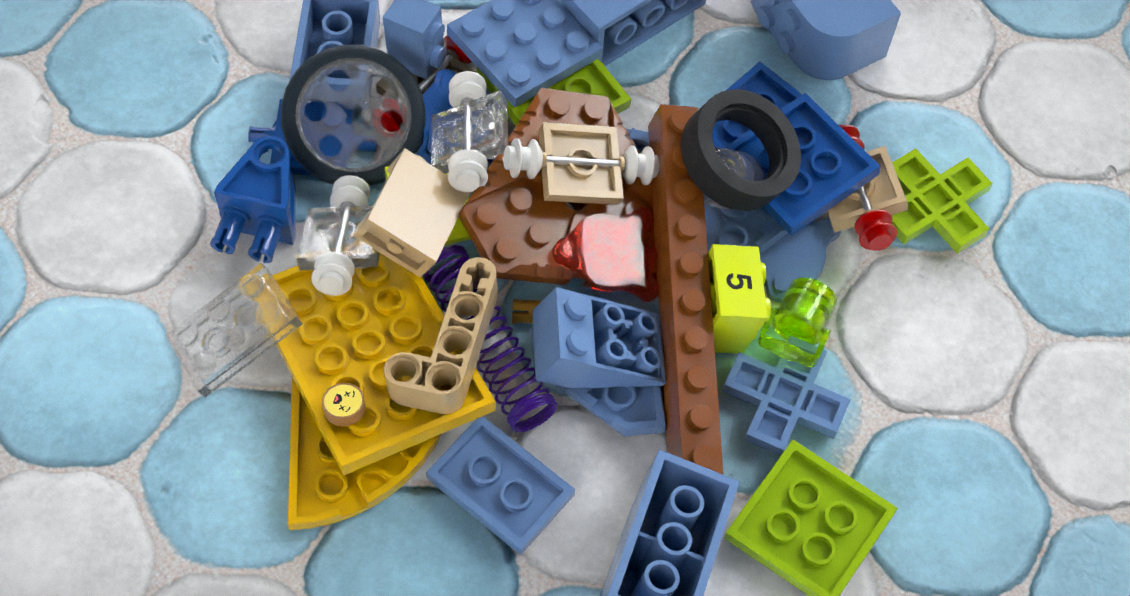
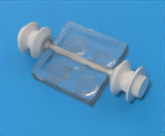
M471 71L457 73L449 82V102L453 108L432 115L431 165L444 174L448 173L450 185L462 192H473L478 187L485 186L488 180L486 171L488 167L487 159L503 154L506 146H508L507 100L501 90L486 95L487 86L485 79L478 73Z
M343 176L334 182L330 196V208L308 209L296 259L299 270H314L311 277L314 287L327 295L337 296L346 293L352 286L355 268L378 267L380 252L353 236L358 224L373 207V205L368 206L371 194L369 185L363 179L356 176Z

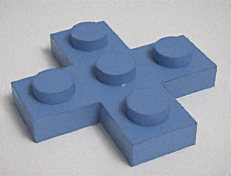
M790 335L776 367L741 352L738 353L722 391L758 406L744 441L781 456L796 423L832 439L835 438L851 399L814 384L826 356V350Z

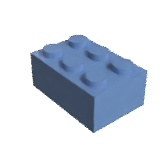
M303 0L290 80L302 64L325 49L340 45H365L377 49L380 29L379 1ZM353 63L331 67L321 73L309 85L302 101L354 105L355 111L368 112L374 67Z

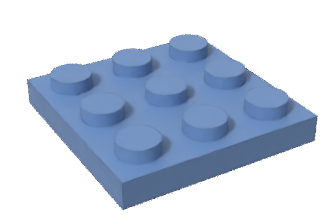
M490 0L447 24V35L514 108L534 97L540 88L547 89L599 59L603 51V47L558 0Z

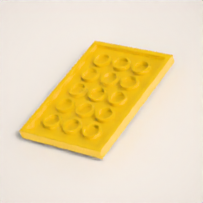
M362 241L344 247L342 250V254L349 257L355 267L352 286L342 295H327L314 287L311 277L315 270L314 264L316 259L248 284L250 296L343 475L496 411V401L476 368L465 402L454 413L439 414L395 403L390 398L384 374L385 363L391 356L401 352L431 357L445 315L422 277L415 275ZM454 350L451 351L449 354L458 355L462 354L464 351ZM403 376L400 377L397 381L406 382L411 380L413 377ZM336 384H353L364 395L365 413L355 424L337 426L330 423L324 416L322 406L323 395L330 387ZM443 385L437 388V390L447 391L453 388V386Z

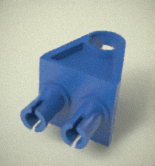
M267 136L254 142L216 186L214 195L221 220L210 242L211 247L216 251L222 253L226 245L225 253L233 254L240 234L245 233L255 236L248 250V255L255 261L260 262L261 256L264 254L263 263H271L278 242L294 244L296 239V185L293 174L290 172L291 159L289 149L282 139ZM268 149H275L281 155L279 161L274 164L262 163L260 157L268 152Z

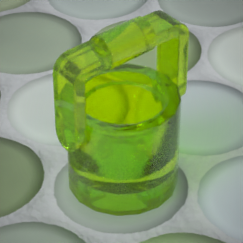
M805 277L794 279L790 283L779 308L772 306L770 318L764 323L760 331L758 344L762 348L772 351L773 354L794 363L798 362L807 367L816 366L831 333V330L826 329L837 305V297L834 291L816 279ZM772 322L776 332L787 341L791 335L812 345L819 343L815 354L813 355L801 350L797 346L768 336L767 332Z

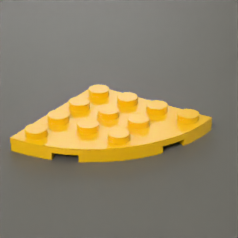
M292 377L288 496L289 530L310 529L334 524L376 506L393 495L413 477L428 459L442 434L343 475Z

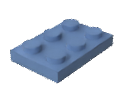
M484 416L477 418L426 472V478L520 555L523 554L575 496V489Z

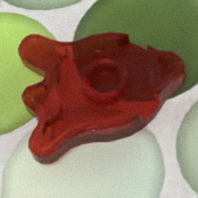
M639 207L626 216H616L607 213L590 215L580 221L568 236L559 239L553 246L552 255L554 260L558 264L567 267L572 273L577 271L582 278L589 282L586 285L588 287L608 292L616 290L628 291L644 302H653L660 294L659 284L651 274V267L658 256L657 250L652 246L643 245L640 241L641 235L653 222L652 213L645 207Z

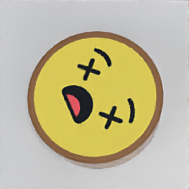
M336 384L330 387L323 395L322 406L324 416L334 425L349 426L355 424L365 413L364 395L353 384Z

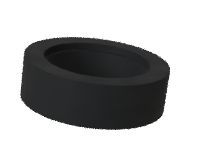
M740 89L720 92L710 98L694 113L683 129L681 153L689 176L707 197L726 208L738 211H752L762 208L790 187L799 173L801 150L792 124L777 106L756 93ZM722 120L736 121L749 128L760 139L769 158V171L765 180L750 181L743 179L728 169L721 161L712 139L713 128L716 122Z

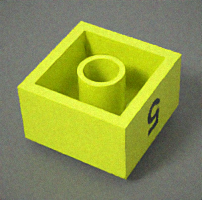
M713 244L708 252L715 353H744L752 340L756 339L760 328L770 318L771 303L769 298H765L764 292L766 266L760 260L759 247Z

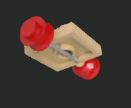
M839 125L857 144L865 149L864 143L860 139V132L855 126ZM886 146L866 151L881 166L880 174L827 211L834 233L854 227L855 232L859 235L861 247L867 250L880 251L889 247L897 237V229L892 225L891 215L908 210L906 197Z

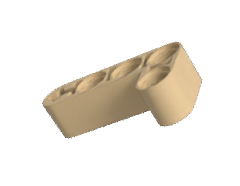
M475 257L462 265L431 357L401 352L391 356L385 363L384 374L390 398L395 403L439 414H451L462 407L498 297L497 272L490 260ZM473 289H477L478 294L473 292ZM467 315L475 316L469 320L461 319ZM454 350L464 351L462 354L458 355L449 354L451 351ZM403 376L413 377L411 380L406 382L397 381L400 377ZM443 385L453 386V388L447 391L437 390V388Z

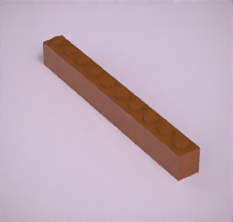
M660 104L648 125L649 147L652 148L654 155H657L659 158V172L655 178H652L651 186L658 307L666 377L663 393L667 453L723 474L704 193L689 176L681 153L683 129L690 117L698 111V107Z

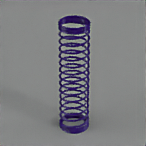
M460 245L444 247L437 262L423 274L425 281L429 283L430 290L435 293L436 300L441 302V309L444 312L447 310L444 303L449 304L450 300L446 301V298L453 292L454 286L449 290L439 291L444 283L456 279L462 265L471 259L465 248ZM462 254L460 257L443 264L434 274H428L441 260L452 255ZM456 262L455 264H453V265H452L451 267H449L448 269L442 271V270H443L445 267H447L448 265H450V264ZM433 284H439L437 290L433 287ZM439 293L445 294L443 299L439 297ZM495 306L494 309L498 311L491 318L489 325L498 319L504 321L499 328L487 333L484 340L491 338L502 330L510 331L504 339L499 340L488 348L481 349L480 353L483 354L477 361L476 367L480 373H483V381L489 384V391L495 394V401L501 404V412L508 415L507 423L510 424L511 430L514 432H525L547 421L557 410L558 403L555 402L554 396L550 394V390L540 389L543 386L541 381H539L540 384L537 388L527 395L513 401H508L518 390L538 381L535 378V368H528L531 364V359L523 357L525 348L517 347L519 338L510 337L513 333V328L505 326L507 318L499 316L501 308ZM509 340L516 341L510 349L499 354L497 357L482 360L488 352ZM516 350L522 351L515 360L505 366L488 371L496 361ZM528 361L524 368L512 376L494 381L507 368L518 362ZM480 363H489L485 370L480 368ZM528 371H534L533 375L522 384L509 390L501 391L506 384L517 376ZM496 373L491 381L486 378V374ZM502 383L497 391L492 389V384ZM508 394L503 402L498 399V395ZM515 404L510 412H507L504 408L505 405ZM548 404L545 408H543L534 416L518 422L525 414H527L531 410L539 406Z

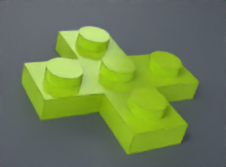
M916 148L892 162L908 204L907 211L891 215L892 225L897 229V238L903 245L931 227L940 234L957 254L986 236L990 228L968 204L989 192L993 183L969 157L941 174Z

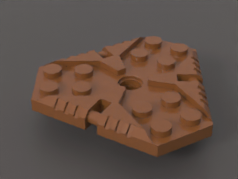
M540 88L502 149L505 150L506 146H511L514 138L520 140L522 147H527L532 139H535L539 144L538 128L543 122L617 127L619 156L621 157L628 146H636V144L629 137V132L623 127L622 120L607 96ZM503 152V154H497L488 168V180L485 186H480L474 190L460 211L459 219L480 256L494 264L498 279L567 285L572 278L581 279V287L653 293L657 289L651 183L643 185L640 177H636L633 184H627L621 174L624 199L618 205L567 202L574 208L571 209L565 202L544 201L542 169H540L534 179H529L526 171L523 170L520 171L517 178H512L510 171L504 168ZM573 255H580L581 263H574Z

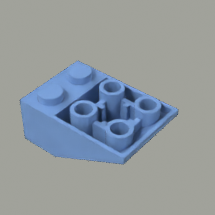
M555 287L532 310L537 381L567 388L663 386L666 384L660 315L658 313Z

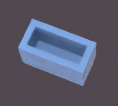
M394 0L383 15L387 54L397 59L410 73L427 80L434 68L441 67L447 54V49L444 47L443 35L445 25L442 24L441 7L426 0Z

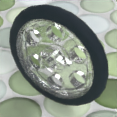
M340 45L325 49L310 57L295 71L283 96L281 127L286 144L293 156L310 174L329 184H334L340 177L351 175L363 179L369 186L386 181L385 167L390 166L404 148L413 154L417 152L421 145L425 128V104L421 90L412 74L397 59L382 50L365 45ZM339 70L348 75L350 84L347 89L334 91L330 88L327 80L332 72ZM380 76L384 78L388 85L387 92L384 95L375 97L367 92L365 86L370 77ZM314 100L322 102L327 109L326 116L320 121L309 120L304 113L308 102ZM338 102L345 109L348 108L352 111L356 107L362 110L360 117L364 120L363 123L371 127L372 130L358 122L348 125L345 122L347 115L344 113V109L335 103ZM394 111L401 116L403 124L399 130L389 132L382 127L380 119L385 112ZM329 135L337 137L342 145L340 153L333 157L324 155L319 148L321 139ZM364 141H373L379 147L380 153L378 158L372 162L363 161L358 156V146Z

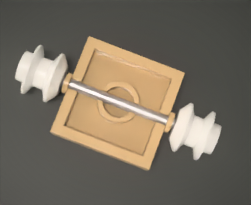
M543 122L538 128L539 144L535 139H532L527 147H522L520 140L514 138L511 146H506L503 156L504 168L510 171L512 178H517L520 171L523 170L526 171L529 179H534L540 169H542L544 201L618 205L624 199L621 174L627 184H633L636 177H640L643 185H649L652 178H655L659 172V158L657 155H654L652 148L646 146L642 153L638 154L636 147L630 145L622 157L619 156L617 127Z

